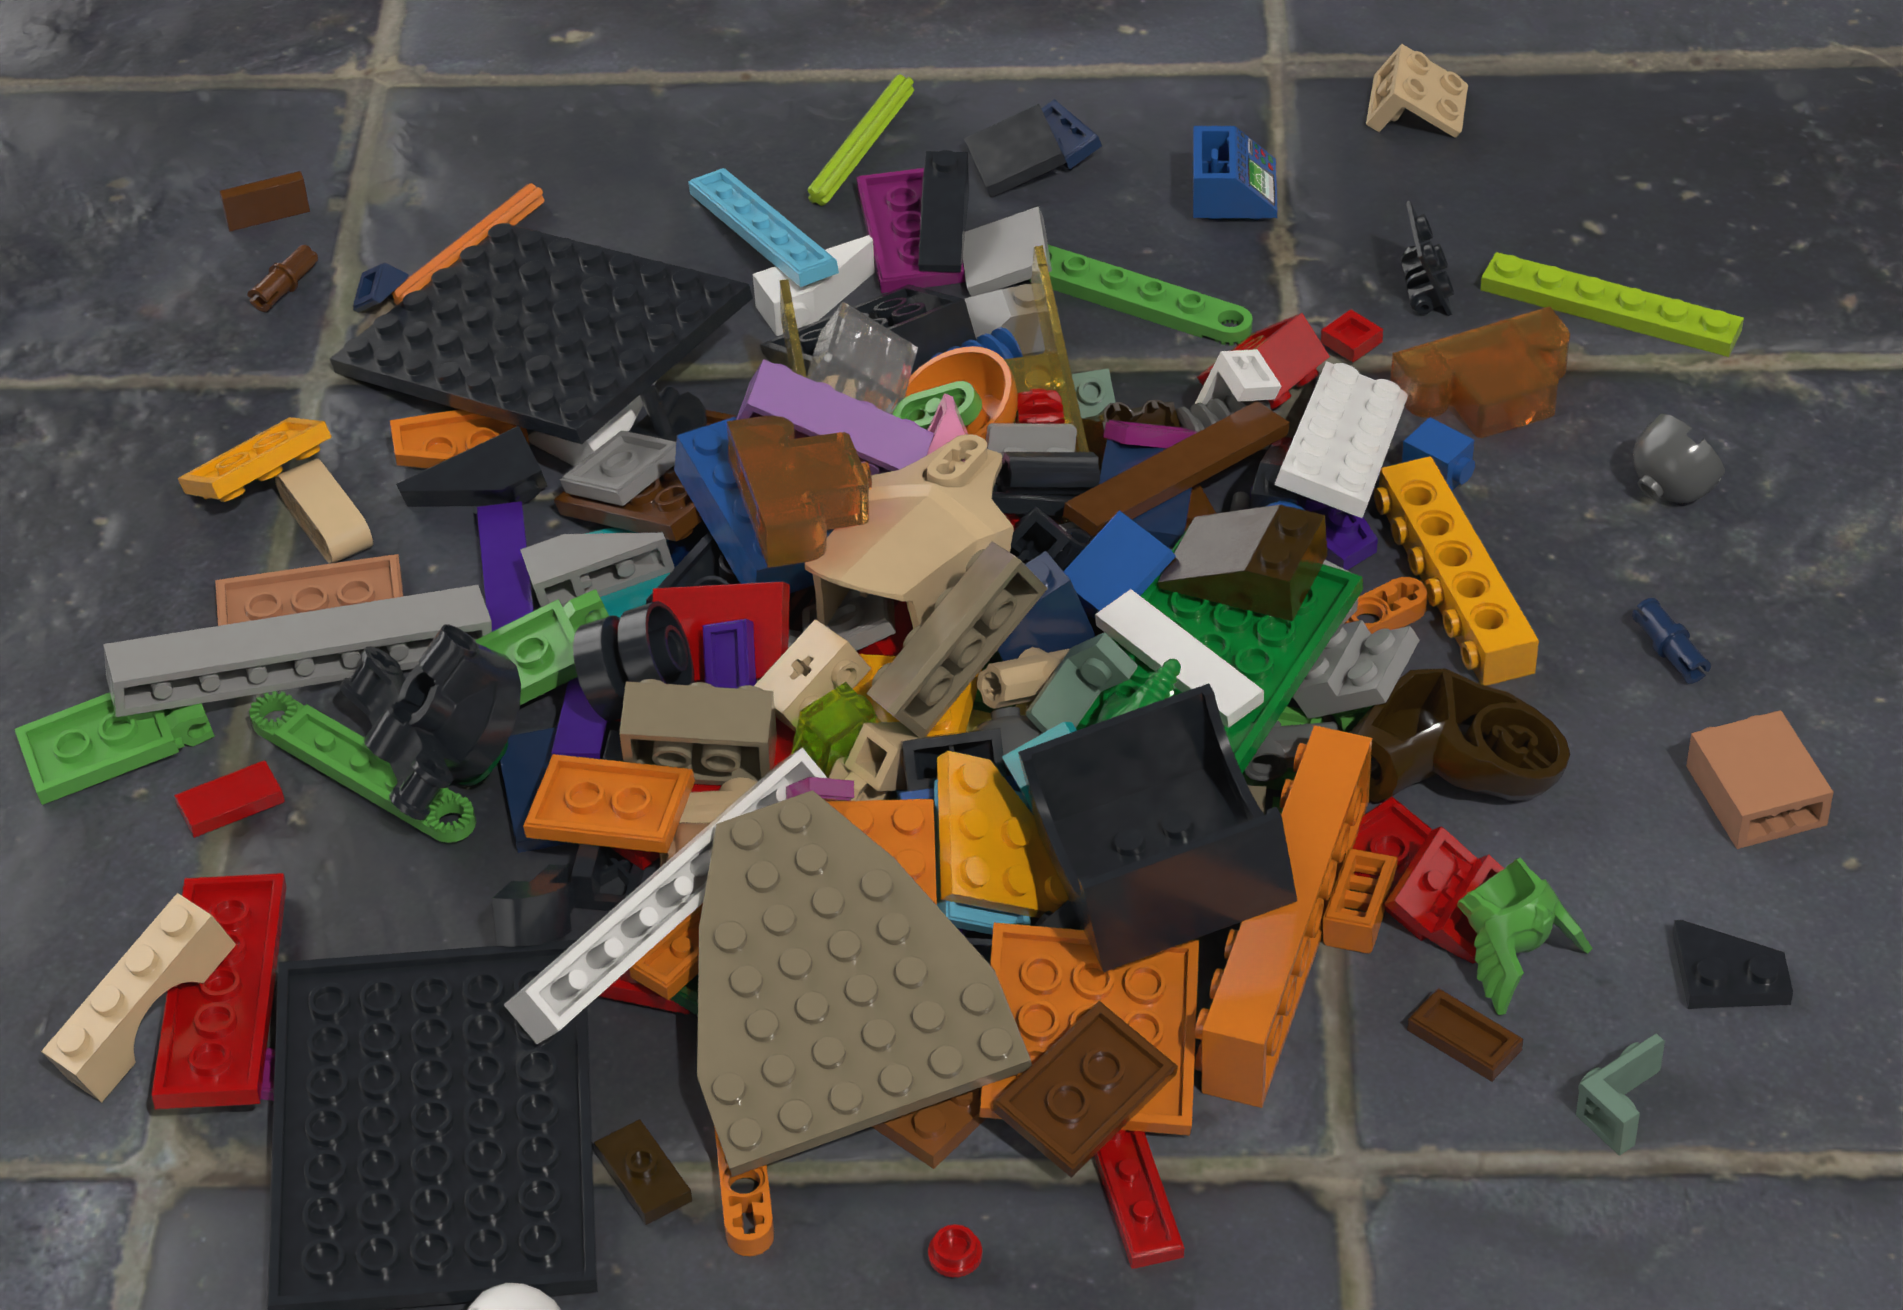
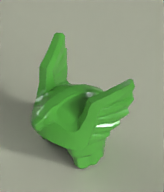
M1516 858L1513 863L1508 864L1505 869L1475 890L1468 892L1457 903L1458 908L1468 917L1469 924L1477 933L1474 942L1476 947L1475 961L1478 963L1477 979L1482 981L1485 997L1492 999L1498 1015L1506 1014L1513 993L1524 974L1516 953H1528L1539 948L1548 939L1553 924L1584 953L1588 954L1593 949L1585 938L1579 924L1565 909L1547 880H1541L1521 858Z

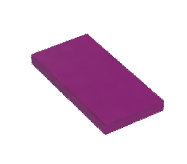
M924 168L856 177L867 234L873 239L874 264L881 293L891 292L908 284L926 288L965 282L963 263L961 272L919 271Z

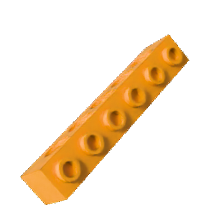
M1429 456L1381 468L1379 488L1374 489L1376 508L1380 515L1385 514L1388 518L1396 544H1402L1406 550L1412 573L1415 576L1420 575L1427 588L1429 603L1433 607L1437 606L1441 612L1447 635L1450 638L1455 637L1459 644L1465 667L1468 670L1473 669L1479 682L1485 686L1535 674L1539 640L1432 457Z

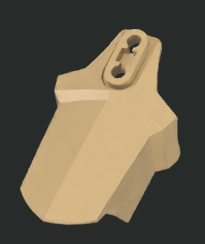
M965 434L955 437L934 452L900 470L858 478L853 490L850 513L805 562V570L813 574L817 621L827 627L849 590L854 589L860 591V596L863 597L873 594L906 601L914 629L919 625H923L935 611V603L939 596L946 589L954 587L966 573V566L976 552L986 549L992 541L1010 552L1014 532L1013 525L992 500L995 481L1002 467L1001 453L987 449V442L984 438L978 435Z

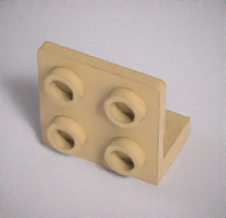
M1401 44L1374 74L1366 125L1380 132L1390 120L1393 122L1398 120L1406 108L1456 138L1462 132L1468 84L1456 73L1446 71L1431 62L1423 53L1413 51Z

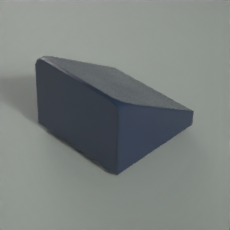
M385 262L362 272L353 310L359 313L379 304L407 280L409 274Z

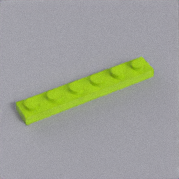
M1496 252L1481 277V291L1726 357L1730 356L1742 332L1744 317L1687 303L1680 299H1672L1642 291L1638 288L1604 281L1597 277L1574 273L1555 266L1525 260L1514 255Z

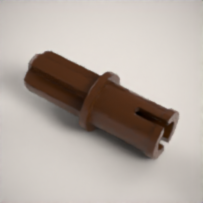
M301 245L282 263H274L270 266L266 277L248 291L247 296L251 298L249 300L250 303L257 310L267 312L284 294L297 289L298 280L318 261L317 253L312 251L308 245Z

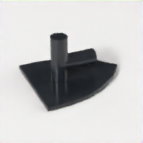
M651 385L640 394L648 415L629 432L676 442L677 435L706 426V409L700 399L689 392L680 395L677 389L666 387L659 396L656 386Z

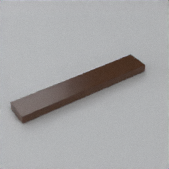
M1255 401L1065 502L1063 516L1095 537L1119 510L1130 519L1136 518L1287 436L1290 422L1260 402Z

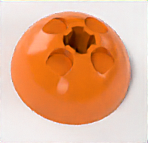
M983 347L956 348L932 358L907 379L894 400L891 415H893L898 403L911 394L956 381H965L973 386L982 399L981 412L971 424L965 426L968 434L978 435L986 441L989 424L1014 423L1018 406L1017 387L1009 366L998 353Z

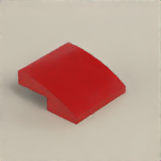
M1441 826L1431 830L1384 905L1432 942L1474 964L1477 963L1475 961L1476 947L1474 946L1477 933L1469 924L1468 917L1458 908L1457 903L1468 892L1475 890L1505 868L1489 854L1477 858Z

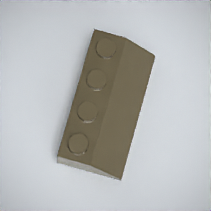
M992 541L986 549L979 550L972 556L966 566V573L954 587L946 589L939 596L935 603V611L926 622L915 627L907 635L903 643L904 648L893 662L885 664L878 670L872 680V687L866 694L918 737H926L1048 588L1020 559Z

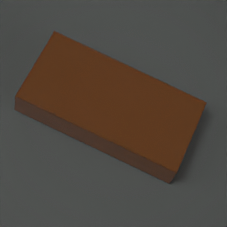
M301 171L220 191L229 232L310 212L305 182Z
M1439 988L1408 1019L1407 1031L1491 1082L1522 1051L1523 1038Z

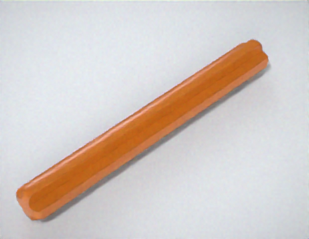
M532 183L527 184L418 269L392 292L395 305L397 306L402 302L407 294L422 289L432 281L431 277L436 271L448 268L460 259V253L465 248L477 245L489 236L488 231L493 226L501 223H509L515 226L544 203L542 189Z

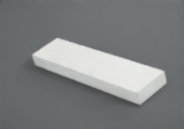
M1132 589L1095 614L1097 627L1106 632L1155 672L1167 660L1177 659L1181 664V670L1177 676V682L1173 686L1182 693L1209 683L1215 693L1223 725L1227 727L1232 726L1264 702L1263 689Z

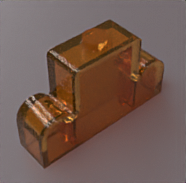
M1549 306L1392 353L1391 381L1396 383L1408 395L1404 406L1412 414L1424 418L1437 417L1443 414L1449 405H1452L1476 437H1488L1555 415L1558 381L1564 376L1567 369L1570 332Z
M761 416L727 421L729 463L768 568L816 560L827 551V530L862 525L869 522V490L872 489L871 471L867 461H860L848 433L839 432L795 439L794 424L785 417Z

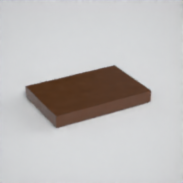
M1098 1001L993 1102L992 1111L1072 1178L1176 1076L1178 1066L1102 1002Z

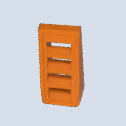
M1348 848L1323 916V942L1325 945L1362 953L1372 952L1386 906L1384 904L1388 899L1396 871L1397 857ZM1354 872L1377 875L1379 879L1354 875ZM1345 907H1346V908H1351V909H1357V910L1367 911V912H1361V911H1356V910L1345 909Z

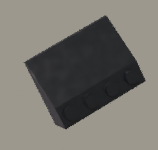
M908 284L762 343L760 347L762 353L771 363L785 365L793 372L815 382L839 378L845 383H851L854 396L885 380H888L890 384L902 379L907 381L919 367L928 360H931V357L936 353H944L953 346L961 347L962 343L970 339L976 341L965 299Z

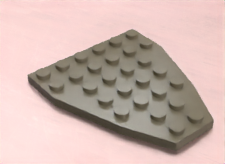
M812 790L716 824L699 924L697 1078L732 1177L1016 1075L1032 1066L1030 1056L995 970L893 856Z

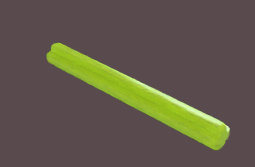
M901 74L895 76L811 183L807 191L810 194L808 199L812 204L816 202L823 206L833 197L914 92L912 86L914 81L911 77L905 78Z

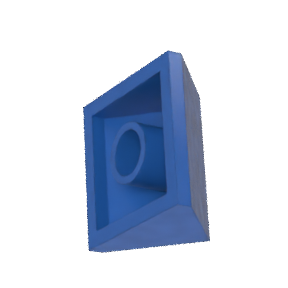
M1119 510L1063 572L1071 580L1086 615L1095 618L1096 613L1130 589L1141 596L1176 555L1171 549Z

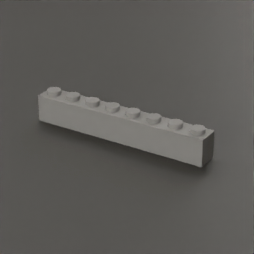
M472 585L103 644L106 679L116 717L351 678L363 661L361 657L362 652L369 646L389 654L398 662L401 670L413 669L419 664V659L443 625L455 626L469 634L474 640H477L492 632V621L479 585Z

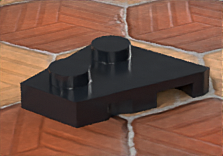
M1674 920L1673 938L1688 1009L1791 1005L1793 988L1784 952L1684 920Z

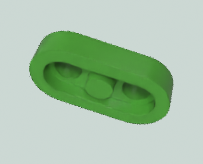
M956 381L905 397L898 403L893 415L901 419L914 421L921 428L928 430L945 393L953 396L963 423L967 426L981 412L982 399L970 383Z

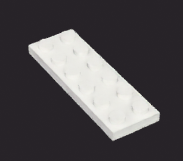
M1326 361L1274 485L1362 518L1409 392L1401 390L1392 381L1386 379L1374 380L1361 375L1350 365L1344 363L1332 364Z

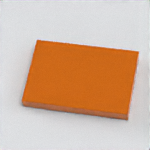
M553 754L523 825L526 838L668 853L695 782L693 769Z

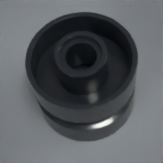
M655 601L627 610L621 617L612 615L583 624L575 633L573 656L581 688L594 711L607 721H614L622 717L626 682H641L646 679H655L665 684L690 685L694 683V667L688 639L676 615L662 602Z

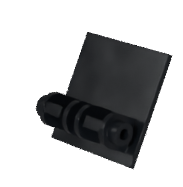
M1408 201L1406 204L1416 246H1410L1404 251L1401 256V263L1405 274L1410 305L1419 314H1428L1432 309L1443 305L1447 315L1450 316L1452 312L1448 297L1454 295V290L1447 272H1442L1443 269L1448 268L1445 254L1440 244L1433 245L1430 241L1433 238V233L1426 215L1418 216L1411 201Z

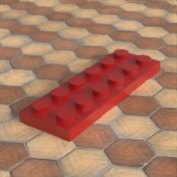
M284 873L184 879L182 896L210 913L236 945L203 984L185 982L167 990L152 1088V1100L155 1109L260 1104L287 889Z

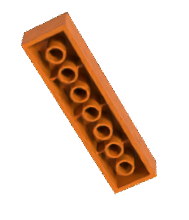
M1314 725L1308 743H1300L1298 745L1293 771L1297 773L1294 780L1286 779L1280 799V808H1283L1281 816L1297 902L1242 921L1239 930L1231 929L1224 952V959L1228 960L1225 969L1217 968L1215 970L1210 987V999H1213L1210 1009H1201L1195 1029V1038L1201 1040L1196 1054L1195 1070L1202 1072L1203 1094L1260 1108L1263 1107L1323 935V916L1348 848L1353 849L1361 819L1369 803L1371 737Z

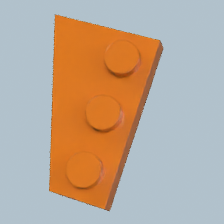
M461 409L390 420L397 465L418 468L433 467L517 427L513 424ZM520 427L526 441L529 444L527 429Z

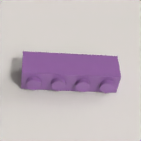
M765 359L762 360L749 383L734 424L738 428L857 479L900 470L927 456L934 435L933 432L921 428L914 421L898 418L878 409L870 402L854 399L836 391L826 383L815 382L793 372L785 365L774 364Z

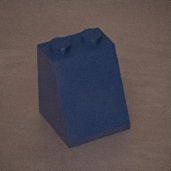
M1046 551L1025 565L1048 589L989 659L992 663L1018 659L1025 650L1031 647L1040 648L1049 653L1070 649L1095 637V633L1071 580Z

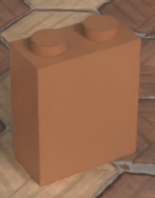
M1781 710L1764 715L1751 716L1745 720L1717 727H1708L1702 731L1691 733L1686 767L1736 849L1827 826L1834 792Z

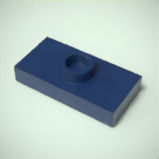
M1055 99L1041 108L1066 160L1064 165L1068 169L1073 168L1102 147L1098 135Z

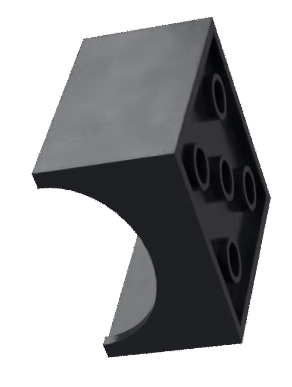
M1209 683L1018 752L1038 834L1103 972L1297 902L1282 816L1277 807L1266 810L1267 814L1264 815L1253 797L1231 748L1219 713L1215 693Z

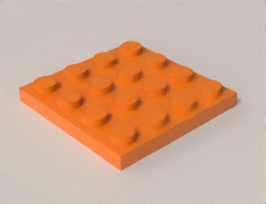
M994 922L990 966L996 972L1032 1065L1100 1001L1178 1066L1176 1076L1121 1130L1190 1136L1193 1113L1199 940H1190L1103 972L1084 930ZM1024 1072L982 1086L979 1117L1002 1119L992 1111L993 1102Z

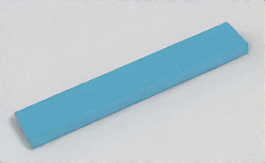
M722 168L688 181L690 194L800 287L839 273L837 260L726 169Z

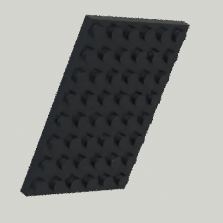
M501 223L490 228L488 231L489 236L479 244L465 248L460 253V259L451 266L436 271L431 277L432 281L422 289L407 294L402 302L387 314L378 317L373 325L358 337L346 342L344 348L332 356L330 361L334 372L337 374L582 445L752 300L753 296L748 283L569 238L542 233L537 230L514 226L509 223Z
M577 940L551 941L520 947L485 946L278 962L267 1284L268 1310H379L474 1302L482 1292L504 1283L525 1284L541 1290L548 1296L598 1292L588 1006L559 1032L539 1044L535 1043L504 1006L507 1001Z

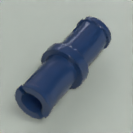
M1648 598L1639 603L1637 607L1645 615L1642 616L1638 610H1634L1632 618L1653 640V649L1660 657H1667L1686 683L1693 684L1703 679L1706 675L1700 670L1699 666L1704 671L1709 672L1711 663L1708 659L1704 658L1689 640L1690 634L1684 625L1676 624L1655 598Z

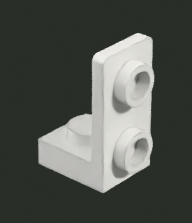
M1258 349L1221 351L1195 404L1201 402L1207 405L1209 400L1215 398L1224 401L1225 397L1231 394L1235 396L1238 402L1271 400L1276 398L1282 386Z

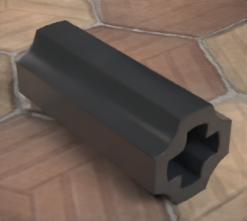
M1005 452L1002 458L999 477L1001 490L1005 495H1080L1099 485L1100 470L1098 457L1093 452Z

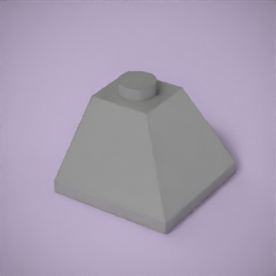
M1044 282L1023 284L1017 287L1000 289L965 298L976 339L982 334H991L993 330L1003 327L1012 333L1022 354L1054 349V309Z

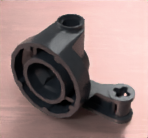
M449 624L442 626L419 659V664L413 668L406 679L400 665L393 657L378 648L369 646L362 652L361 657L363 661L351 678H345L340 684V690L344 696L369 717L373 726L364 738L365 745L374 755L390 763L398 783L389 794L391 802L405 815L417 820H425L431 812L429 805L441 788H448L453 780L469 781L488 769L499 757L512 734L520 708L521 681L517 666L506 655L476 643L469 634Z

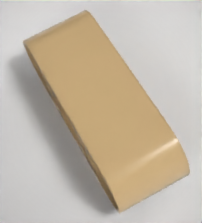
M318 458L276 475L277 489L285 506L329 564L341 561L373 546L372 535L364 517Z

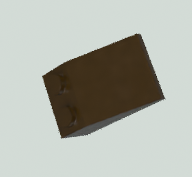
M1279 504L1194 517L1174 553L1176 557L1166 567L1158 581L1159 589L1293 621L1328 556L1325 515Z

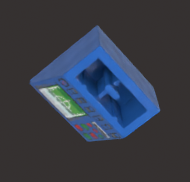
M1193 126V218H1277L1276 159L1236 126Z

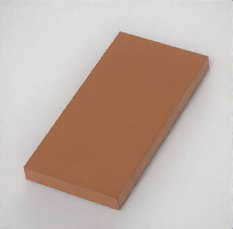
M398 554L215 580L218 626L404 596Z

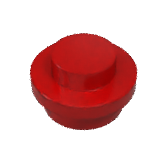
M953 1224L945 1226L935 1234L929 1244V1262L935 1271L944 1276H966L976 1270L981 1263V1242L969 1228L963 1225Z

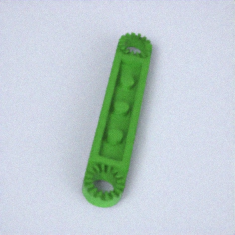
M1048 245L1052 271L1029 279L1031 283H1034V281H1037V283L1044 282V284L1048 285L1049 289L1200 338L1203 336L1213 338L1217 343L1221 341L1222 345H1225L1226 342H1229V346H1233L1234 342L1238 345L1252 333V315L1242 306ZM1226 320L1231 323V320H1234V324L1238 322V326L1227 327L1222 325V323L1226 324Z
M272 691V695L264 693L263 698L259 696L256 698L257 702L251 704L249 710L253 729L259 736L432 838L441 842L451 843L463 840L473 832L476 826V817L471 801L469 802L466 796L463 798L461 794H456L448 788H441L429 805L431 812L425 820L413 819L401 812L393 805L389 794L398 783L390 763L374 755L365 745L363 736L308 704L303 705L293 699L290 694L287 696L282 691L280 694L277 691ZM273 711L285 712V715L281 716V720L279 717L276 718V722L273 719H270V722H268L267 718L263 719L268 713ZM449 813H459L462 816V819H458V823L453 821V825H450V822H447V825L444 822H439L442 816Z

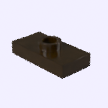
M641 1119L594 1142L595 1153L645 1225L692 1202L691 1189Z

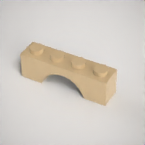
M177 893L41 1052L68 1080L102 1103L136 1063L134 1056L136 1033L151 1005L163 993L178 984L185 982L203 984L235 947V942L210 913Z

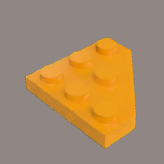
M947 751L938 756L941 900L1034 918H1040L1049 910L1054 913L1069 898L1040 839L1034 815L991 760Z

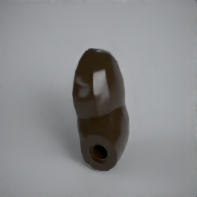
M1446 668L1408 671L1397 681L1387 702L1371 706L1350 731L1352 734L1372 738L1369 801L1376 803L1394 796L1410 785L1436 775H1440L1456 788L1508 800H1526L1537 797L1554 786L1562 777L1570 757V750L1565 736L1550 719L1536 708L1509 692L1476 683Z

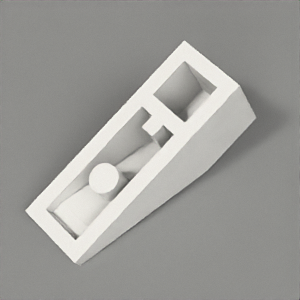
M870 235L826 249L825 251L837 260L839 273L806 286L800 287L776 266L753 274L756 308L776 336L819 321L875 273L873 239Z

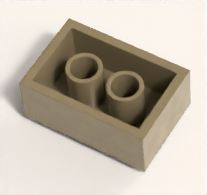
M646 679L641 682H626L619 733L623 761L693 769L694 784L723 785L730 779L739 777L750 778L758 782L774 768L777 740L774 692L751 685L741 686L736 689L714 687L703 682H696L690 685L665 684L655 679Z

